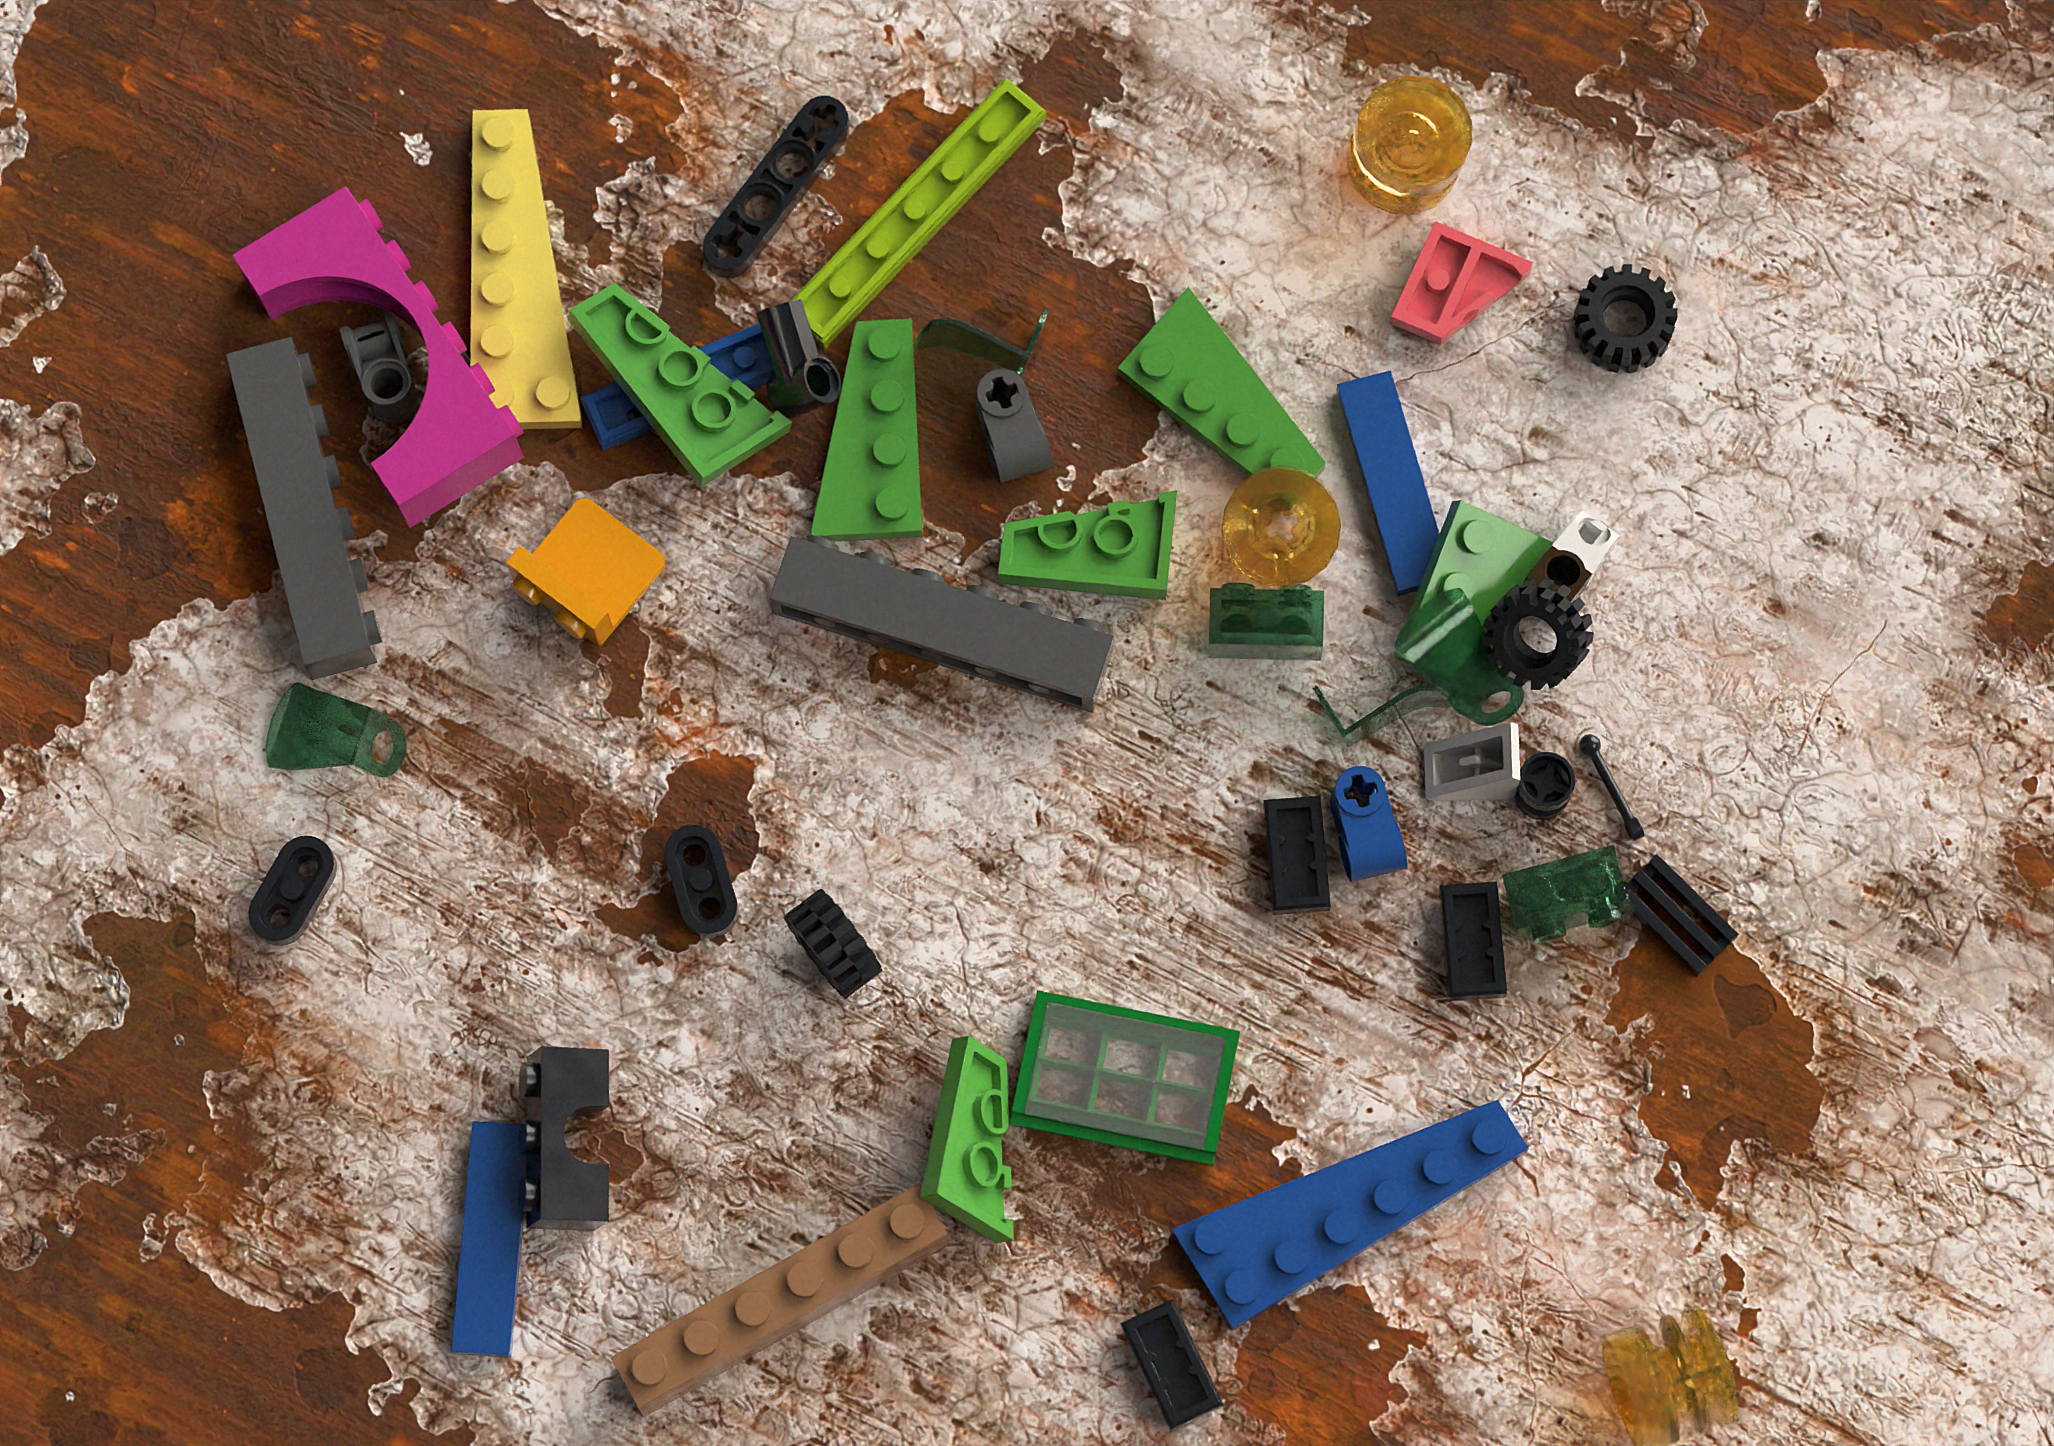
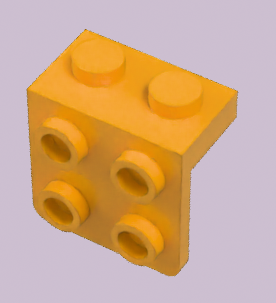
M580 498L571 506L532 554L519 545L506 561V565L513 581L510 586L520 597L533 606L542 603L556 614L554 620L570 635L579 640L585 636L601 647L664 571L666 561L664 555L591 499Z

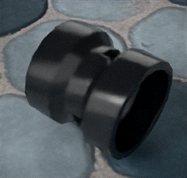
M1541 752L1525 760L1520 769V782L1514 796L1516 805L1523 814L1532 819L1545 821L1553 819L1564 812L1573 793L1576 778L1573 767L1566 758L1557 753Z

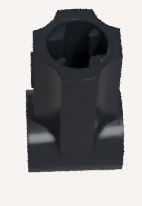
M802 299L788 301L757 312V318L775 372L767 382V395L773 409L779 411L786 418L793 419L835 401L841 390L840 375L829 359L818 354Z

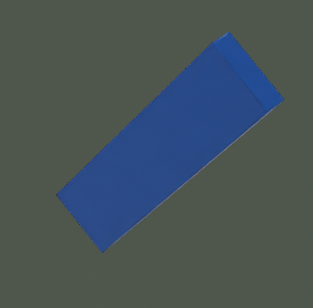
M759 323L699 348L711 358V365L733 382L738 379L751 390L767 384L770 376L775 373ZM617 382L580 397L603 451L649 433V430L653 428L643 415L631 421L627 419L629 410L634 408L636 411H640Z
M1390 370L1337 384L1336 391L1396 594L1400 596L1418 591L1440 533Z
M472 1121L451 1348L453 1354L512 1358L524 1212H520L518 1206V1189L521 1178L526 1177L527 1155L520 1154L518 1146L520 1124Z

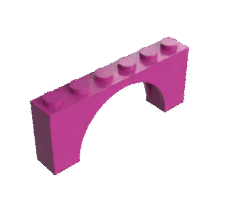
M345 186L232 256L244 280L271 320L299 307L327 301L359 302L373 305L386 311L392 310L394 315L411 326L425 342L429 369L428 382L421 406L414 420L399 440L383 455L370 463L381 486L408 527L411 528L523 459L524 455L516 438L524 432L507 405L497 409L490 399L489 395L494 393L495 389L479 363L469 368L460 355L467 348L452 323L449 321L442 326L433 315V312L438 310L439 307L424 282L421 280L413 285L405 274V271L409 270L411 265L397 242L393 239L387 244L384 243L377 232L384 226L369 201L365 199L357 203Z

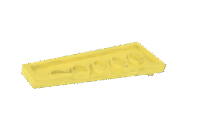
M528 109L473 110L471 366L479 363L495 389V392L489 395L490 399L497 409L507 405L522 429L582 428L580 404Z

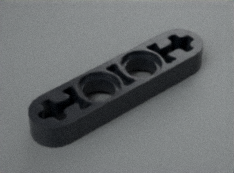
M817 96L810 99L794 117L709 229L703 240V254L707 267L715 275L722 278H735L743 275L752 266L845 143L849 135V115L845 105L839 99L832 96ZM829 114L834 115L836 129L833 131L825 127L815 138L816 150L820 151L816 153L808 144L816 131L813 118L817 116L820 119H825ZM790 153L802 155L808 161L806 172L796 178L785 177L777 169L779 160ZM756 196H767L775 202L776 210L768 219L754 220L745 212L747 202ZM737 220L745 230L737 243L740 256L735 258L728 255L722 261L719 259L717 245L721 243L722 245L729 246L738 235L737 224L733 223V221ZM749 233L755 235L756 237H755V238H752V237L749 235Z

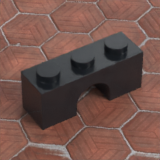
M541 1046L527 1057V1062L521 1064L519 1071V1093L521 1097H527V1120L523 1119L521 1121L518 1134L520 1154L527 1155L526 1177L521 1178L518 1189L520 1212H526V1229L595 1231L609 1222V1164L587 1163L577 1159L566 1146L564 1127L567 1119L571 1116L594 1117L609 1107V1049Z

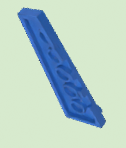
M1497 1099L1184 1223L1173 1229L1172 1235L1228 1326L1233 1331L1527 1153L1529 1148Z

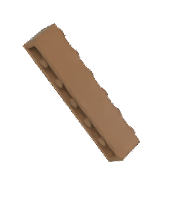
M919 1183L611 1356L610 1358L644 1417L648 1416L950 1245L948 1233L933 1206L920 1197L921 1185Z

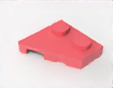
M1435 221L1391 315L1390 324L1442 345L1525 280L1531 272L1533 262Z

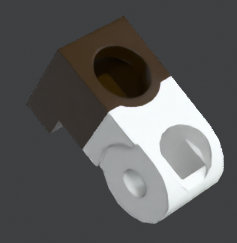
M1583 510L1574 518L1528 573L1524 582L1535 579L1538 586L1544 579L1553 580L1552 591L1555 592L1562 585H1565L1571 589L1566 599L1573 603L1593 580L1594 574L1608 558L1619 541L1620 535Z

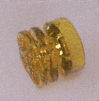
M1401 76L1382 83L1366 98L1347 146V170L1355 189L1372 206L1391 214H1418L1436 207L1452 191L1472 145V120L1464 101L1449 86L1427 76ZM1400 147L1411 149V161L1401 159Z
M1275 465L1256 470L1237 485L1224 508L1221 533L1227 555L1242 574L1261 585L1286 588L1308 582L1327 567L1338 548L1341 519L1335 497L1320 478L1300 467ZM1280 509L1284 516L1292 514L1296 516L1298 522L1291 526L1293 536L1283 539L1279 532L1271 535L1268 533L1266 527L1272 523L1271 512Z
M1698 1305L1683 1309L1681 1312L1682 1330L1670 1314L1661 1316L1659 1319V1339L1661 1345L1654 1346L1651 1338L1640 1324L1603 1335L1600 1339L1603 1362L1620 1417L1634 1446H1669L1677 1443L1680 1440L1678 1414L1681 1413L1685 1414L1688 1422L1699 1436L1711 1430L1709 1411L1721 1428L1734 1425L1739 1421L1735 1378L1729 1357L1720 1337L1714 1332L1705 1312Z

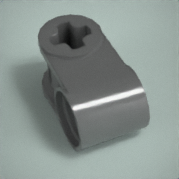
M393 311L385 312L381 320L354 329H350L347 325L340 327L339 330L355 375H358L363 393L375 418L382 423L391 425L401 424L409 420L417 410L419 398L406 360L408 354ZM397 384L403 386L400 393L393 398L383 399L378 397L379 392L387 385Z
M1004 368L995 369L985 374L979 381L975 408L976 416L984 435L988 457L998 483L1001 484L1052 468L1053 458L1042 424L1036 417L1023 379L1014 371ZM994 393H1001L1004 400H1010V407L1002 409L998 401H992V395Z

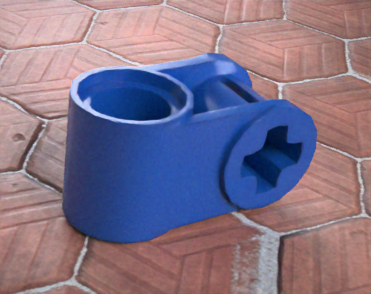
M1353 766L1345 770L1338 777L1330 797V809L1338 833L1342 862L1349 881L1355 882L1407 869V856L1399 826L1394 820L1386 786L1381 775L1374 769L1366 766ZM1351 786H1356L1360 794L1369 793L1370 796L1364 807H1359L1356 799L1346 800Z

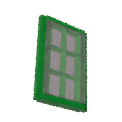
M1037 990L1009 1125L1213 1167L1240 1031Z

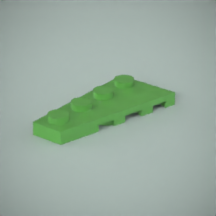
M616 283L609 285L569 310L568 321L700 488L790 432L792 422L777 410L772 413L754 398L755 392L741 381L736 379L733 382L710 364L711 358L695 345L690 348L669 332L670 326Z
M1189 287L1118 367V376L1288 510L1294 506L1325 469L1326 462Z
M912 319L856 321L810 535L823 537L832 542L923 537Z

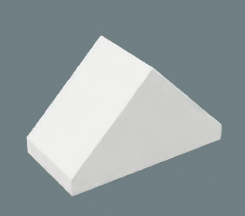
M1510 722L1424 744L1426 799L1432 801L1513 800L1520 782L1518 724Z

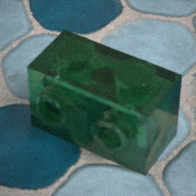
M1226 583L1221 585V588H1210L1208 658L1321 661L1324 630V591L1312 590V587L1303 584H1285L1278 586V589H1255L1254 585L1248 583Z
M1614 845L1502 874L1515 928L1524 941L1533 939L1534 943H1544L1557 940L1566 936V930L1586 924H1589V928L1610 926L1622 921V915L1635 912L1622 859Z

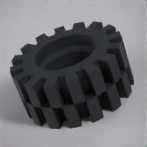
M1623 264L1620 272H1615L1613 266L1605 268L1602 277L1599 278L1595 274L1589 279L1587 288L1582 289L1573 319L1575 320L1573 331L1575 338L1580 337L1581 339L1579 348L1584 355L1590 351L1593 354L1591 362L1598 367L1602 361L1610 363L1608 371L1618 373L1620 366H1627V373L1637 372L1639 364L1643 363L1646 368L1653 365L1658 355L1662 357L1667 350L1676 327L1678 308H1673L1675 296L1672 290L1666 293L1664 291L1666 281L1660 276L1655 281L1649 278L1651 270L1643 266L1640 274L1632 272L1633 264ZM1617 301L1633 302L1643 310L1646 316V327L1635 336H1618L1611 332L1605 324L1604 311L1606 308Z
M1535 579L1526 580L1520 587L1517 584L1495 604L1483 624V628L1489 630L1482 636L1483 646H1493L1486 654L1489 663L1500 660L1503 665L1497 673L1503 679L1510 672L1516 674L1512 684L1520 688L1528 680H1531V690H1541L1546 683L1549 688L1557 686L1563 679L1566 680L1586 658L1590 651L1587 647L1593 642L1594 632L1586 631L1593 623L1591 615L1580 616L1578 613L1585 606V603L1580 597L1573 603L1567 600L1566 597L1571 592V589L1565 585H1562L1557 592L1552 591L1553 580L1544 579L1538 586ZM1535 616L1549 624L1557 638L1555 649L1542 653L1527 645L1519 632V624L1522 618Z
M823 889L817 890L784 915L783 918L790 931L795 935L799 945L804 948L805 953L815 963L820 973L826 977L829 984L844 999H847L883 971L881 964L876 959L873 951L867 946L863 936L858 933L851 920L845 916L843 910L838 904H835L833 899Z

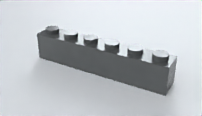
M291 337L228 353L226 356L303 664L311 679L315 680L378 663L373 645L383 642L375 611H364L360 593L369 591V584L361 558L351 560L347 541L356 539V533L348 506L338 508L334 489L343 487V482L335 455L325 457L321 438L330 436V431L322 404L312 406L308 387L317 385V380L308 352L299 355Z
M808 535L806 540L790 537L769 597L772 614L1093 713L1114 651V636L1106 634V628L1101 624L1083 618H1075L1073 623L1052 617L1053 613L1051 610L1033 602L1023 601L1020 603V606L998 600L999 596L997 593L981 586L967 585L966 590L945 584V578L926 569L915 568L912 573L891 567V561L874 553L860 552L859 557L838 551L839 547L837 544L823 537Z

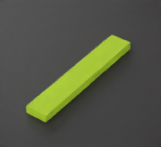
M1005 77L790 300L802 299L814 341L825 350L1046 120V111Z

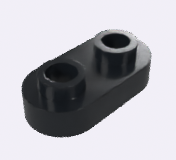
M683 826L671 834L666 842L664 851L679 909L686 927L693 934L707 939L718 938L733 928L739 914L738 902L721 844L717 836L704 826ZM699 849L705 853L704 861L697 866L686 864L684 858L690 850ZM708 902L717 903L721 907L719 915L714 919L703 918L700 915V909L704 904Z
M299 836L287 842L282 847L252 899L248 911L249 922L255 933L264 942L275 946H284L298 940L307 929L332 885L337 873V862L329 846L321 839L313 836ZM308 860L318 862V870L314 875L310 877L299 875V868L302 863ZM284 909L290 912V919L285 925L277 927L271 924V917L277 910Z

